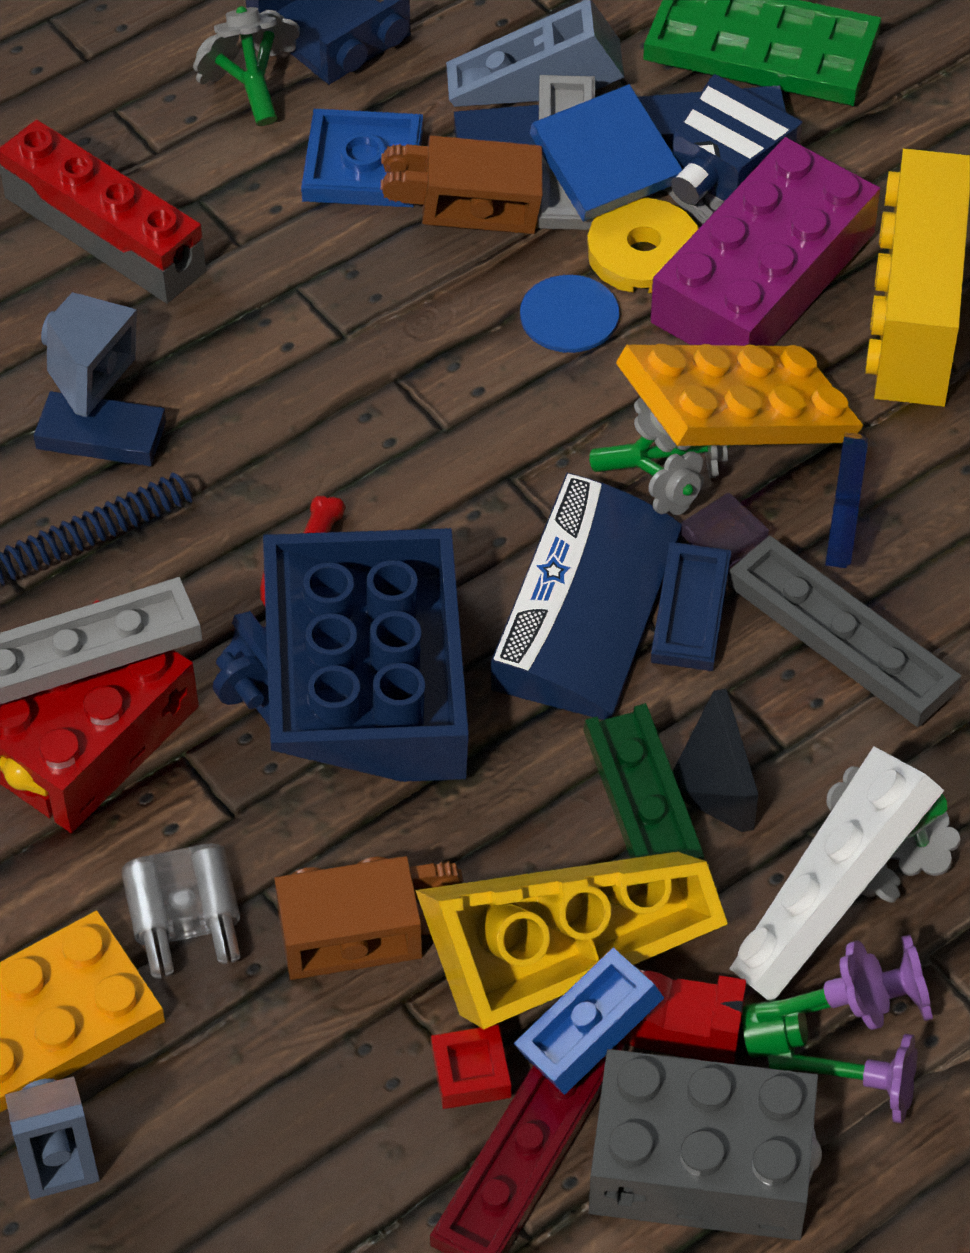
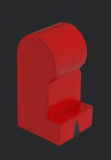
M639 970L656 985L664 999L621 1042L632 1047L702 1061L734 1064L743 1011L745 979L719 975L718 985L679 978L672 980L660 973Z

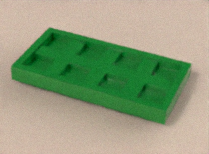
M662 0L644 43L643 60L710 75L716 74L719 77L760 86L780 85L783 91L854 106L880 33L881 17L802 0Z

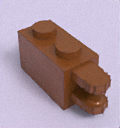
M429 135L428 146L393 144L391 147L387 146V149L381 154V164H383L385 172H387V175L381 180L380 190L383 191L384 198H388L389 201H395V203L401 201L406 204L423 205L422 224L527 234L535 233L542 200V146Z
M407 856L391 859L370 857L354 865L329 869L308 867L299 869L291 875L274 877L289 979L295 980L422 959L421 936L431 933L420 902H416L419 899L415 890L461 884L464 882L461 869H458L456 863H449V861L447 863L440 862L439 864L431 863L409 867Z

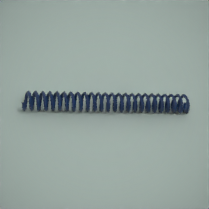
M173 472L170 474L169 480L160 477L158 485L149 482L147 489L138 487L136 494L127 492L125 499L117 496L114 504L106 501L103 509L95 506L92 513L84 511L81 518L73 516L70 523L61 521L59 528L51 525L48 533L40 530L37 538L28 535L26 543L17 540L15 548L6 545L4 553L0 551V559L8 569L11 579L16 581L18 576L13 568L9 551L18 562L22 573L28 576L29 571L23 560L21 547L28 555L33 568L39 571L40 565L34 555L32 542L41 553L44 563L50 566L51 560L45 550L43 537L52 548L55 558L61 561L62 555L56 545L54 532L62 541L67 555L72 556L73 550L67 540L65 527L73 536L78 550L83 551L84 544L78 535L76 522L84 531L89 545L94 546L95 539L89 530L87 517L95 526L100 540L105 541L106 535L100 525L98 512L106 521L110 534L116 537L117 530L111 520L109 507L115 513L121 529L127 532L128 525L121 513L120 502L127 510L131 523L138 527L139 520L132 508L131 498L138 505L143 520L147 522L150 520L149 513L142 501L141 492L149 500L150 507L157 517H160L161 511L153 497L152 488L159 494L162 505L167 512H171L172 507L164 493L163 483L169 488L176 506L180 508L183 503L175 488L174 478L181 485L183 494L188 502H193V495L186 481L180 475ZM0 567V584L5 586L6 579Z

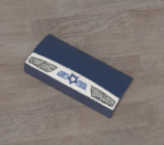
M567 472L492 657L491 690L590 717L598 716V719L601 720L613 718L663 585L669 543H678L683 524L666 513L659 514L654 511L653 505L629 493Z

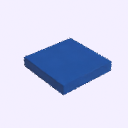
M630 84L535 121L531 125V137L536 145L542 146L543 157L583 222L670 187L672 179L682 170Z
M314 109L301 186L302 202L413 208L414 204H406L401 201L395 203V201H389L388 198H384L383 191L380 190L381 180L387 175V172H385L383 164H381V154L384 153L387 146L391 147L393 144L421 146L423 114Z

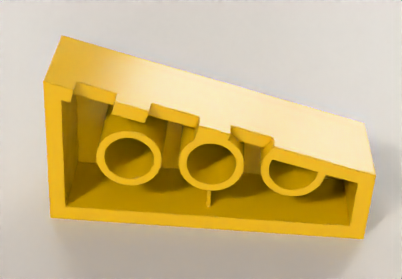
M680 852L415 890L459 1015L482 1029H486L564 995L612 948H615L634 965L728 924L707 861Z

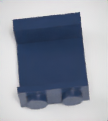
M246 0V8H258L259 13L273 10L285 19H290L299 25L300 34L296 39V48L289 53L328 85L349 72L357 70L367 61L390 47L398 45L403 39L411 35L410 0H384L382 2L377 0Z

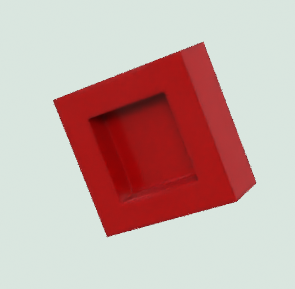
M493 1025L486 1029L480 1027L431 1035V1050L443 1109L511 1098V1082L499 1025Z

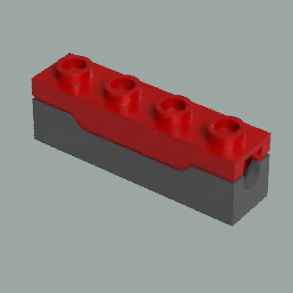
M39 120L33 121L0 147V173L6 199L166 304L206 272L204 246L201 239L202 228L199 222Z

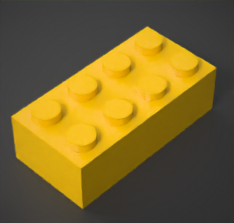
M903 148L900 172L888 171L884 206L894 207V212H882L879 246L880 248L889 249V254L878 253L874 283L875 291H884L885 295H874L870 321L871 335H880V340L869 339L865 374L876 375L874 399L945 407L959 329L970 196V155Z

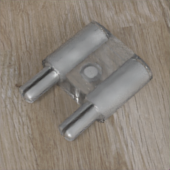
M212 843L144 856L133 859L122 867L121 874L134 937L137 943L146 947L149 967L153 977L161 978L155 945L160 947L165 976L168 977L174 972L168 942L212 933L218 962L228 964L221 931L225 930L232 963L240 958L234 926L240 920V913L226 852L222 846Z

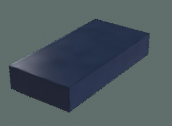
M50 391L34 433L35 446L39 450L152 466L166 424L165 408L101 399L91 413L84 417L75 414L62 393Z
M674 542L669 543L651 652V663L713 671L731 550Z

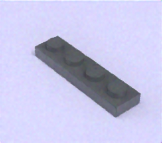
M769 535L729 570L727 585L916 727L923 724L959 690L961 681L959 673Z

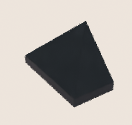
M727 689L714 690L672 772L683 801L740 832L752 831L755 826L758 802L757 788Z

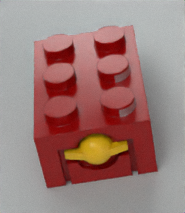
M170 650L1 704L0 785L49 819L53 816L55 823L72 834L199 707L193 662L175 650Z

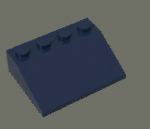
M452 528L263 535L271 751L401 782L466 779L469 735Z

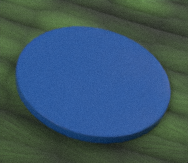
M559 275L540 281L525 294L520 306V320L526 334L537 344L558 352L575 353L593 349L603 344L612 336L619 322V306L613 293L600 282L579 275Z

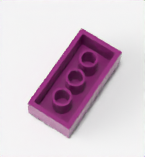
M784 137L653 277L651 323L689 345L745 346L750 344L755 346H774L873 236L881 188Z

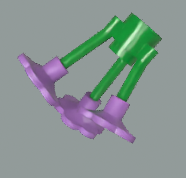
M911 935L902 936L903 958L898 969L882 972L875 955L867 954L864 945L857 940L847 944L846 956L840 959V973L842 977L826 981L824 989L789 999L745 1004L743 1007L742 1023L745 1044L752 1059L768 1057L770 1069L798 1070L863 1080L864 1087L887 1090L890 1096L893 1122L903 1124L907 1109L910 1108L913 1098L914 1076L917 1067V1049L914 1048V1035H903L901 1045L891 1062L867 1059L865 1065L797 1055L794 1052L796 1047L806 1046L808 1042L805 1014L831 1007L837 1008L849 1004L854 1015L862 1017L866 1026L871 1030L881 1028L884 1024L883 1014L889 1012V999L908 995L918 1006L923 1020H932L930 997Z

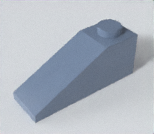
M583 0L446 62L449 101L454 107L539 101L540 75L595 76V90L624 78L620 39L592 0Z

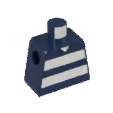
M714 74L676 129L673 138V155L682 170L671 181L673 192L681 201L690 205L697 204L707 192L725 201L784 137L800 145L803 122Z

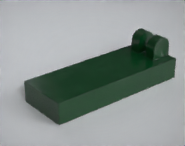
M647 704L634 706L631 713L599 721L598 716L586 719L583 731L630 859L680 852L704 860L705 856Z

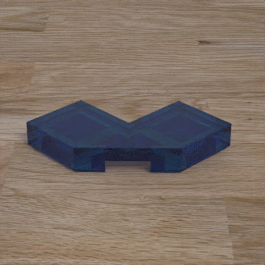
M849 432L844 434L826 566L847 568V565H851L869 439L864 434Z

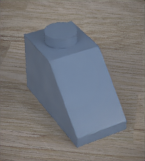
M72 292L56 311H51L47 315L42 327L41 340L43 345L47 346L48 373L75 414L87 417L135 360L137 309Z
M74 1076L62 1080L40 1079L29 1083L20 1091L5 1094L10 1124L31 1200L100 1181Z

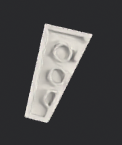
M873 746L755 930L741 944L738 956L729 969L741 979H745L747 984L768 1001H774L944 790L925 773Z

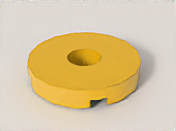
M652 198L638 199L601 214L592 221L587 235L590 266L602 281L618 290L633 293L634 287L649 288L648 294L652 293L653 277L698 230V225L686 211L670 202ZM638 242H648L655 245L656 248L650 251H640L634 249L631 245Z

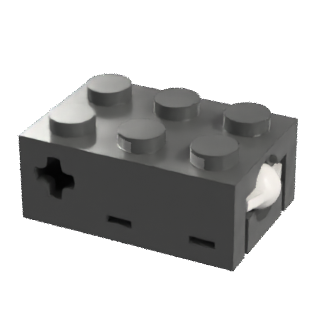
M607 1049L590 1175L588 1214L800 1241L807 1206L809 1181L822 1159V1149L816 1139L814 1130L818 1075Z

